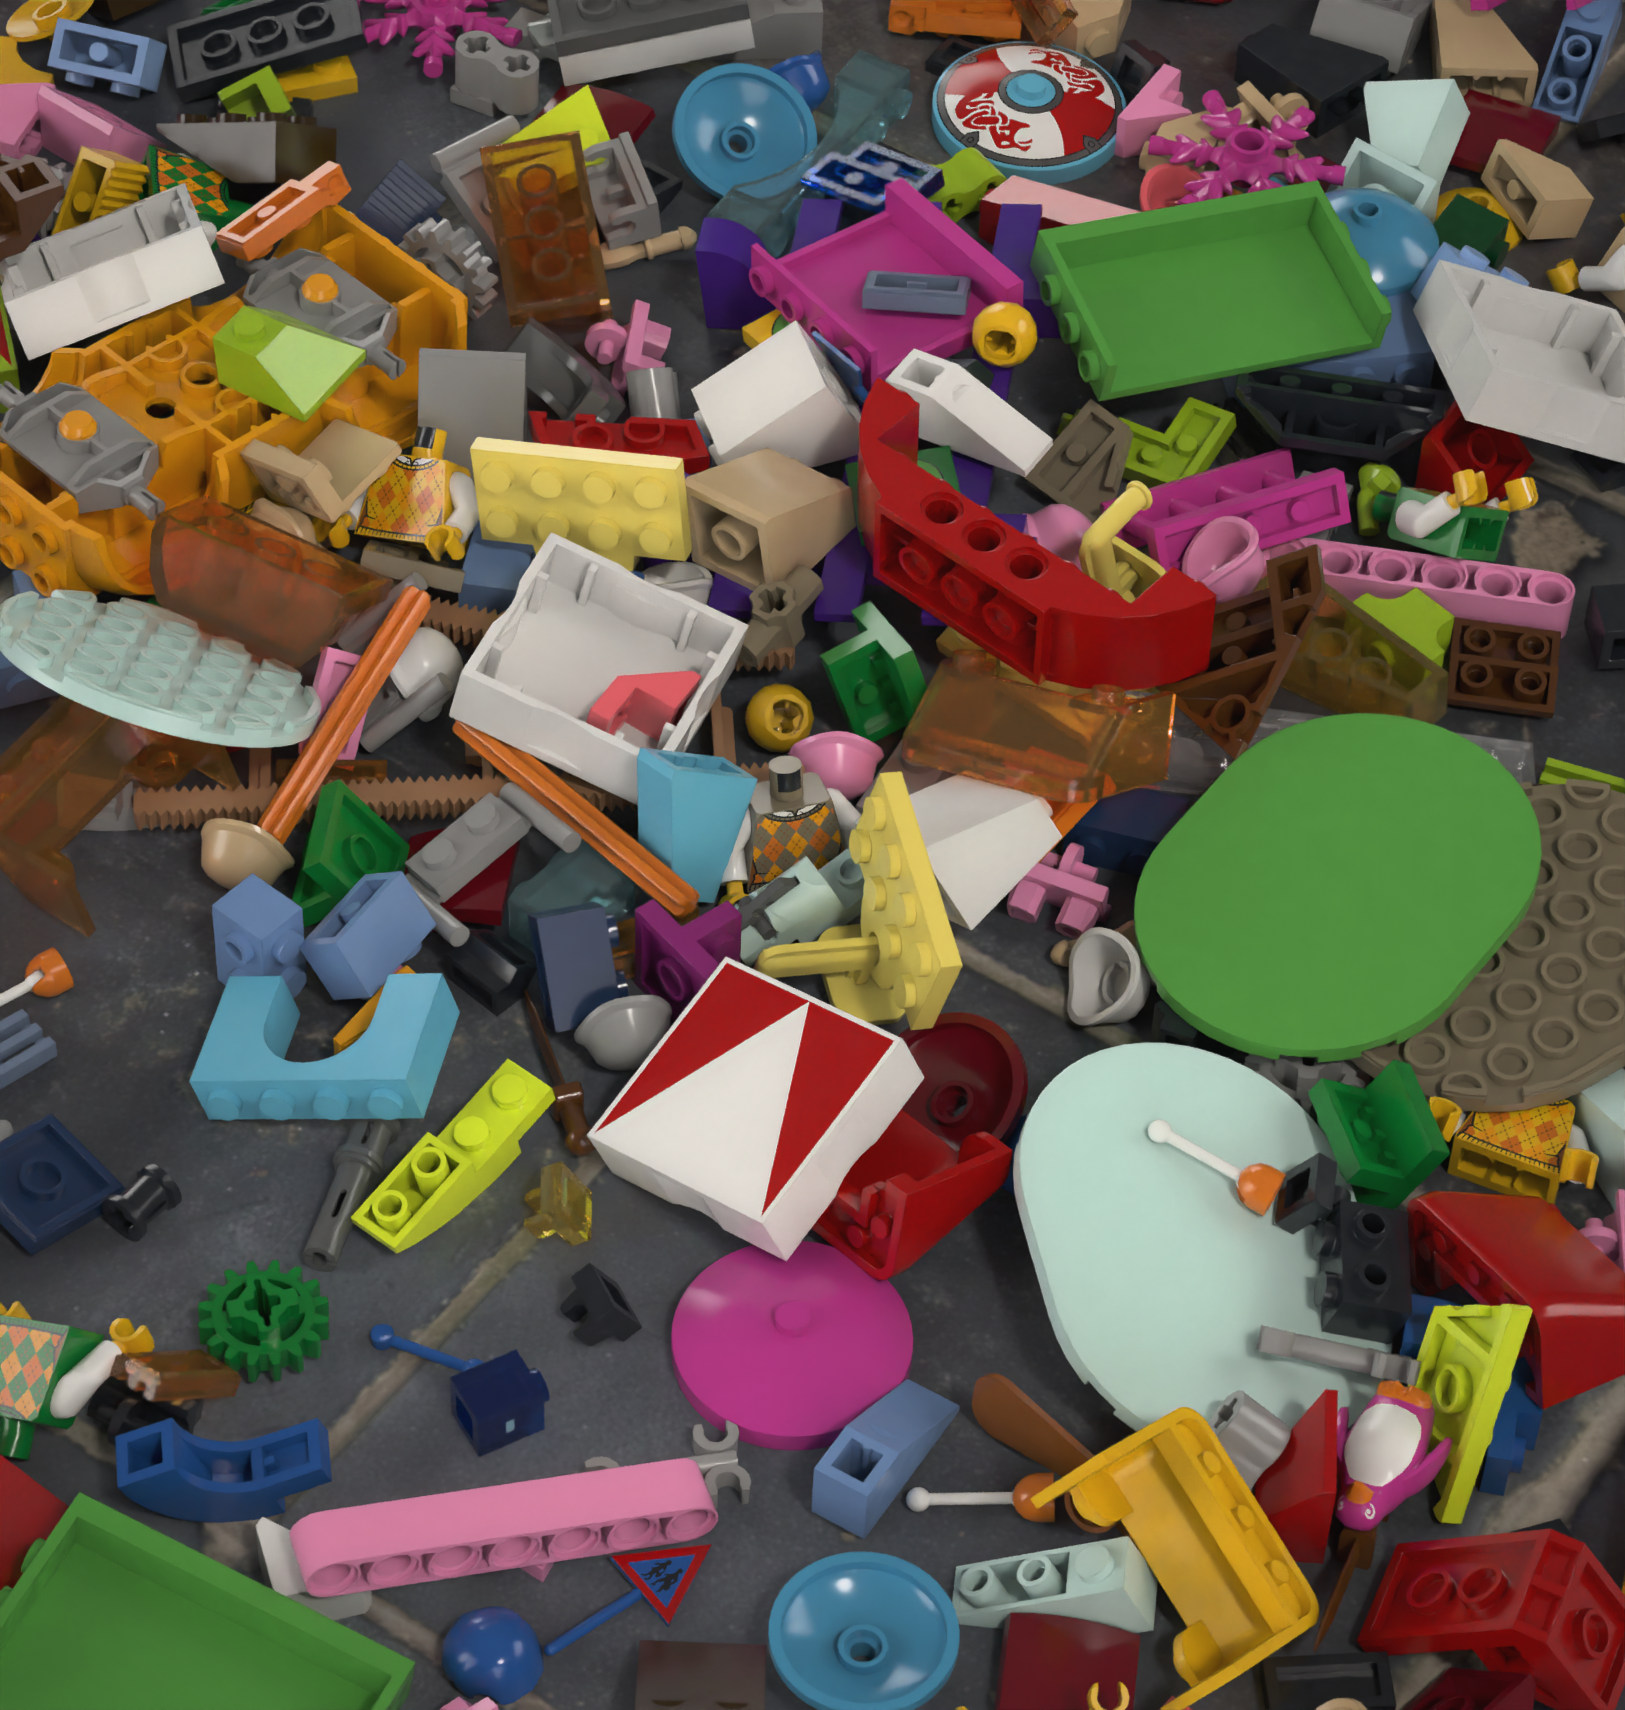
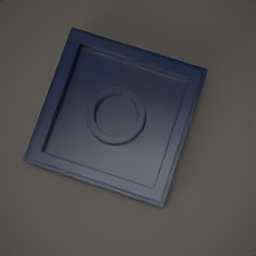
M52 1113L0 1141V1223L32 1256L104 1214L102 1210L103 1201L110 1194L119 1195L126 1189Z

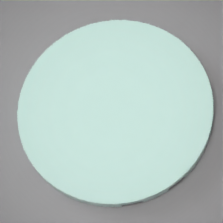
M55 589V591H52L51 597L38 599V593L28 591L6 599L0 605V651L21 671L49 689L103 714L181 738L249 748L293 745L310 737L315 730L322 708L321 700L314 687L305 685L304 688L300 684L302 679L301 673L276 655H266L263 658L257 656L250 648L251 641L208 622L167 608L123 597L120 599V602L97 603V597L92 592Z

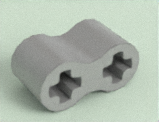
M465 32L455 42V85L463 94L490 99L504 113L510 115L529 114L539 105V60L536 55L529 51L505 47L499 43L495 36L488 32Z
M671 367L646 368L626 372L630 416L682 419L677 372H673Z
M1239 1390L1229 1395L1219 1405L1209 1422L1210 1427L1250 1491L1261 1474L1281 1455L1291 1434V1429L1287 1424L1245 1392Z

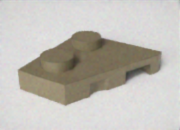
M1090 398L1055 439L1053 446L1024 479L1030 487L1053 504L1070 506L1084 514L1093 524L1101 516L1099 503L1117 498L1134 434L1128 425Z
M371 538L363 549L359 571L371 573L370 582L388 587H395L410 574L417 572L425 579L427 586L461 594L465 577L464 570L449 568V562L443 559L435 561L430 552L424 549L377 538Z

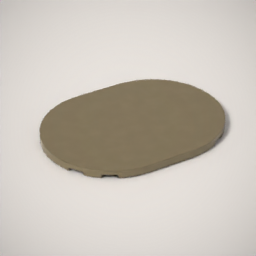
M1567 779L1566 784L1532 786L1531 781L1519 783L1531 802L1538 820L1542 851L1538 885L1525 917L1452 1005L1437 1020L1402 1043L1396 1045L1392 1041L1385 1045L1362 1051L1361 1057L1351 1059L1360 1069L1375 1079L1393 1059L1409 1063L1427 1102L1431 1097H1441L1454 1102L1463 1111L1509 1112L1544 1106L1571 1097L1625 1066V794L1611 790L1610 784L1577 779Z

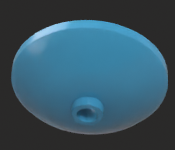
M731 63L703 72L687 86L679 98L673 114V143L682 166L700 187L721 200L747 206L775 202L794 191L805 179L813 165L817 149V132L814 118L807 103L788 81L760 66ZM729 142L739 144L742 152H734L730 148Z
M1346 188L1326 193L1338 218L1347 225L1350 239L1360 257L1368 262L1371 277L1380 293L1389 297L1411 290L1439 249L1438 234L1427 216L1403 198L1381 190Z
M846 1552L825 1557L808 1565L795 1574L780 1591L772 1607L769 1619V1651L777 1673L798 1698L817 1710H915L934 1697L945 1685L954 1669L959 1651V1622L955 1608L945 1590L935 1579L916 1565L883 1553ZM857 1656H866L870 1658L871 1661L859 1662L854 1660L853 1658Z

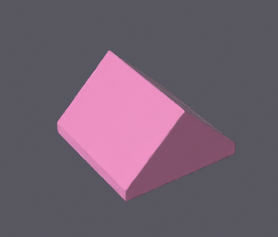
M42 84L37 92L42 145L45 149L75 165L81 145L110 150L139 163L142 162L149 145L162 149L167 147L166 144L95 103Z

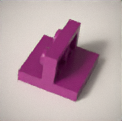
M654 899L635 909V985L645 995L659 996L667 1001L672 1009L670 1020L673 1023L725 957L740 963L742 914L727 900L686 925L681 926Z

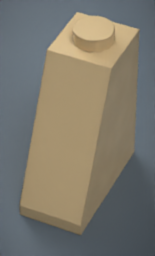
M1433 0L1428 28L1433 79H1455L1463 98L1468 90L1471 89L1532 107L1538 76V64L1493 8L1488 11H1471L1470 0Z

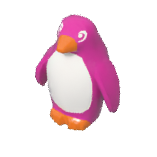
M1382 1380L1377 1386L1375 1395L1368 1402L1351 1430L1348 1429V1407H1341L1337 1414V1475L1339 1479V1493L1335 1501V1512L1337 1518L1344 1526L1360 1531L1372 1530L1405 1499L1419 1493L1433 1481L1444 1465L1451 1450V1438L1446 1437L1431 1453L1427 1454L1435 1417L1433 1403L1428 1393L1413 1385L1405 1387L1399 1381Z

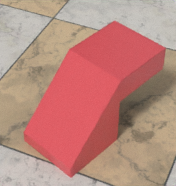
M694 671L617 676L590 708L586 723L614 736L617 730L619 731L626 722L659 742L666 722L677 726L689 698L698 689L702 676Z

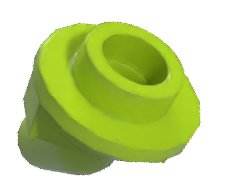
M1368 462L1360 468L1358 473L1361 490L1358 493L1356 504L1359 534L1362 536H1374L1380 532L1379 521L1374 520L1372 516L1373 504L1378 493L1382 490L1397 493L1401 487L1400 478L1392 468L1387 465Z

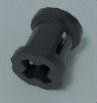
M148 1163L137 1171V1179L119 1195L110 1194L103 1201L102 1210L110 1225L120 1235L134 1242L139 1241L146 1235L147 1225L165 1209L171 1210L182 1201V1195L177 1184L165 1170L155 1164Z

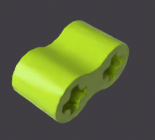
M969 147L959 151L943 164H928L918 168L910 175L907 182L930 202H942V212L953 222L957 223L965 215L979 211L981 199L986 192L992 188H997L1007 178L977 148Z

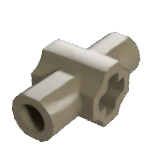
M797 565L784 581L778 580L771 584H759L749 596L753 617L747 623L749 627L738 656L741 661L756 667L772 649L775 651L784 647L794 648L805 636L802 614L824 589L822 580L814 571L806 566Z

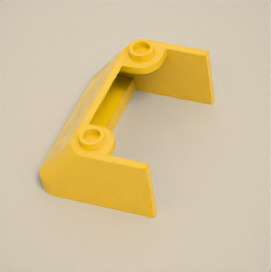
M1180 1407L1102 1451L1030 1498L1036 1509L1069 1491L1075 1508L1085 1519L1103 1527L1110 1526L1121 1520L1188 1627L1174 1639L1173 1662L1178 1674L1188 1682L1191 1688L1162 1706L1161 1710L1185 1709L1268 1657L1314 1626L1319 1619V1604L1311 1586L1208 1422L1198 1412L1189 1407Z

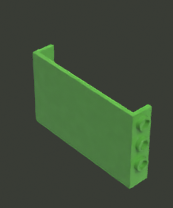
M1318 180L1039 230L1030 262V268L1039 283L1041 299L1046 306L1051 307L1058 321L1060 336L1065 344H1070L1078 360L1080 375L1085 382L1090 383L1098 401L1380 348L1387 325L1391 322L1392 318L1391 305L1388 298L1380 293L1371 277L1368 262L1360 257L1350 239L1347 225L1338 218Z
M81 1492L73 1500L47 1540L38 1538L32 1544L22 1564L21 1571L23 1575L14 1588L5 1586L0 1591V1710H400L411 1690L415 1661Z

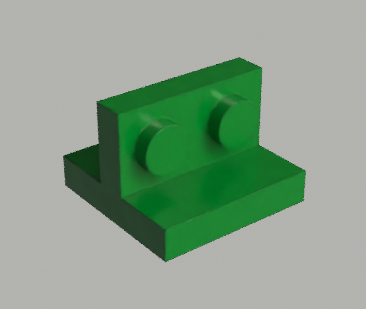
M871 601L851 610L860 634L820 655L850 733L875 742L909 724L926 744L944 735L945 732L911 646Z
M340 779L321 787L312 831L308 832L292 899L293 902L302 907L304 928L322 921L365 874L396 871L404 873L406 867L405 862L407 861L410 845Z
M1393 1059L1365 1089L1321 1078L1308 1091L1318 1116V1124L1326 1135L1337 1160L1338 1171L1346 1183L1351 1184L1356 1201L1359 1203L1396 1209L1451 1154L1409 1063Z

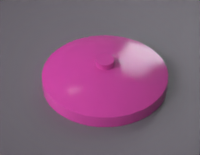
M801 1241L787 1261L755 1245L734 1251L718 1259L701 1272L688 1286L679 1301L672 1323V1365L679 1387L688 1402L707 1422L725 1433V1420H728L738 1425L739 1440L763 1448L800 1451L831 1446L846 1425L906 1379H909L912 1365V1324L907 1308L897 1290L888 1280H877L871 1277L835 1247L820 1243Z

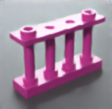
M1284 447L1148 488L1153 498L1151 507L1136 513L1116 536L1134 548L1148 544L1151 559L1160 564L1166 571L1175 567L1182 572L1184 554L1196 534L1216 518L1235 516L1247 520L1257 529L1259 534L1258 545L1262 550L1351 522L1344 471L1330 468L1295 479L1291 449ZM1117 498L1099 503L1101 515Z

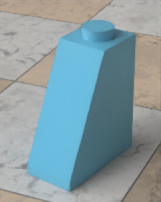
M641 747L637 756L638 842L694 887L700 896L698 902L714 903L758 779L724 757Z

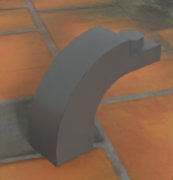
M531 315L503 351L526 353L527 387L541 397L558 414L562 421H575L577 413L595 414L596 422L614 423L626 407V402L622 395L602 373L575 349Z

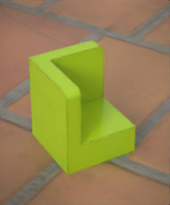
M270 66L247 76L217 93L228 113L246 114L247 117H256L257 112L286 113L287 116H296L278 78Z

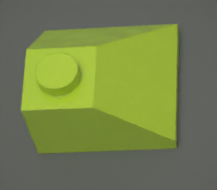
M245 305L213 337L220 384L303 422H306L367 358L365 349L281 311Z

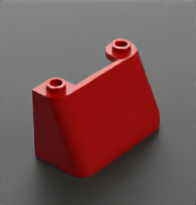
M901 1109L877 1142L868 1148L853 1164L844 1177L836 1196L811 1229L871 1277L877 1280L890 1279L909 1269L1006 1183L1013 1150L993 1135L982 1131L967 1136L962 1141L958 1153Z
M1430 1191L1408 1202L1411 1283L1424 1296H1431L1451 1285L1459 1283L1481 1305L1501 1306V1304L1529 1306L1533 1309L1517 1359L1524 1356L1531 1367L1535 1380L1525 1384L1526 1394L1542 1410L1625 1375V1272L1569 1223L1554 1204L1547 1203L1539 1196Z

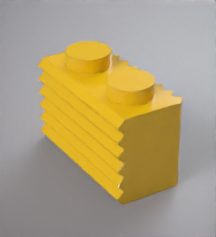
M81 145L51 235L90 222L117 209L140 201L138 195L143 192L142 185L146 183L145 175L150 173L148 166L110 150Z

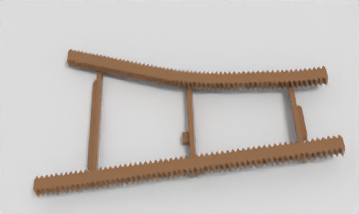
M218 537L212 552L199 567L201 575L210 571L211 578L220 574V580L229 577L230 583L239 579L240 586L249 582L250 589L258 585L259 591L263 590V609L256 610L252 615V650L254 654L261 658L266 655H274L275 591L265 586L247 569L237 564L231 558V545H229L228 539L219 542ZM342 571L343 578L337 589L328 595L307 599V605L316 601L317 607L326 604L327 610L336 606V613L346 609L347 616L355 612L357 617L393 589V587L383 588V585L379 584L374 586V583L370 581L364 583L363 576L354 580V574L345 578L344 571ZM430 595L429 602L431 603V608L419 627H430L443 633L449 639L452 637L454 644L462 639L463 645L466 646L472 641L475 648L479 645L492 623L506 611L504 610L497 615L496 609L487 613V607L478 612L477 605L468 610L467 603L459 608L458 601L450 606L449 599L441 604L440 597L431 601ZM297 598V601L300 602L305 598ZM784 647L775 651L772 649L755 668L760 671L765 666L770 671L773 665H775L781 671L783 666L786 665L791 671L795 665V647ZM739 658L735 665L737 671H739L742 665H744L747 671L752 667ZM720 692L710 709L713 756L724 757L736 765L733 712L729 707H722ZM465 743L466 764L482 766V779L475 774L469 780L466 774H464L460 780L455 775H452L450 780L447 781L441 775L438 781H435L433 776H430L425 782L419 776L416 782L407 777L405 782L402 783L399 777H397L391 783L386 777L382 784L376 778L369 784L363 778L360 784H357L352 779L346 786L379 817L383 815L389 821L392 815H395L397 820H400L405 814L411 820L414 814L423 819L426 813H428L431 819L437 813L444 819L448 812L456 818L459 812L464 814L489 792L499 798L501 788L512 781L507 777L503 779L499 773L494 777L493 765ZM272 747L249 748V787L247 789L244 788L242 783L236 789L231 784H228L225 790L219 784H217L214 790H211L206 785L202 791H200L197 785L191 791L186 786H183L180 792L174 786H172L169 792H166L162 786L157 793L152 787L146 793L139 787L134 794L133 815L136 827L141 831L147 825L152 831L158 824L164 830L167 824H170L173 830H175L179 823H181L184 829L192 823L197 829L202 822L205 824L214 818L234 819L243 822L249 821V823L255 825L279 789L276 782L272 784ZM755 762L750 769L744 763L740 766L741 769L757 778V783L769 780L767 762L761 768ZM802 764V773H805V766ZM566 771L559 776L600 811L605 806L611 812L616 806L621 811H624L627 805L635 811L638 806L579 777L570 776ZM322 783L298 820L297 825L303 818L308 824L315 818L321 787L324 786Z

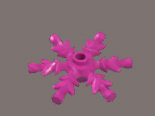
M364 0L369 4H386V9H407L406 13H385V18L366 19L364 26L366 27L367 41L369 44L379 39V43L385 46L396 33H399L404 38L408 29L417 28L419 35L414 39V42L420 44L412 55L417 58L425 56L423 71L430 78L441 76L443 72L442 55L447 57L455 55V51L448 43L455 41L453 36L456 34L457 28H463L464 33L469 31L488 32L505 45L513 48L523 38L522 30L514 27H504L509 22L504 17H486L488 13L484 11L465 12L467 7L487 8V3L506 2L507 0Z
M1211 90L1204 94L1202 103L1212 115L1204 114L1200 119L1207 126L1214 129L1209 132L1210 135L1224 141L1225 144L1223 146L1212 147L1204 138H1201L1198 144L1181 133L1175 135L1176 141L1157 135L1150 136L1149 155H1170L1172 157L1169 161L1173 165L1195 161L1196 168L1211 162L1219 166V171L1200 173L1202 179L1186 183L1184 188L1192 192V194L1185 195L1178 201L1177 205L1222 198L1223 192L1232 195L1231 183L1240 188H1249L1247 193L1283 187L1281 184L1268 179L1270 175L1279 173L1290 183H1293L1294 177L1304 183L1316 180H1323L1338 186H1343L1346 166L1321 165L1324 162L1321 156L1298 160L1299 154L1297 153L1286 158H1280L1275 155L1274 150L1291 149L1294 147L1291 142L1300 141L1309 136L1307 131L1300 128H1304L1315 120V113L1303 105L1295 110L1286 121L1280 115L1276 114L1273 116L1271 130L1264 126H1261V129L1258 130L1248 128L1247 123L1238 125L1242 115L1241 110L1235 108L1228 112L1219 91Z

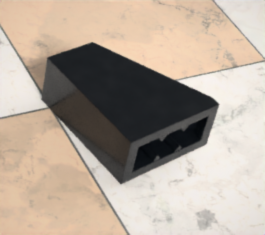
M1272 23L1257 33L1247 36L1238 44L1234 81L1242 85L1249 80L1269 103L1271 97L1276 93H1281L1283 96L1289 93L1301 94L1309 103V109L1315 113V120L1308 125L1305 131L1317 139L1366 109L1363 88L1366 82L1386 81L1389 60L1377 54Z

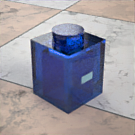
M516 1349L450 1377L451 1413L478 1457L545 1429L544 1403L550 1400L547 1384L536 1367L532 1369L527 1367Z

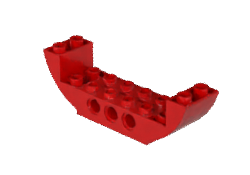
M881 378L875 380L864 402L859 423L857 481L858 525L865 547L873 559L874 577L1038 686L1047 680L1083 689L1106 691L1147 689L1178 682L1209 668L1217 594L1209 590L1201 581L1192 579L1175 567H1172L1130 604L1115 590L1104 587L1081 572L1072 562L1061 559L1038 544L1029 534L1021 533L996 517L989 508L976 504L956 491L944 479L936 478L919 467L917 461L920 403L916 402L905 391L896 389Z

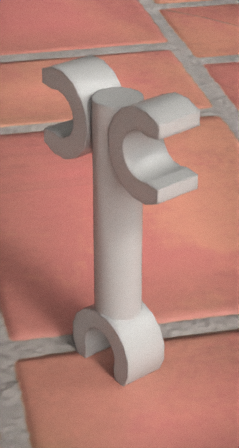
M1261 1325L1256 1349L1261 1352L1366 1373L1376 1378L1390 1379L1413 1386L1417 1384L1421 1361L1414 1360L1413 1357L1383 1352L1373 1348L1366 1349L1264 1325Z
M725 1420V1439L720 1442H712L705 1438L702 1424L694 1425L692 1448L695 1456L684 1457L694 1460L699 1465L715 1508L718 1506V1489L724 1486L733 1487L738 1491L741 1504H749L751 1497L750 1475L738 1464V1425L728 1420ZM602 1456L592 1457L584 1462V1472L620 1467L616 1461Z

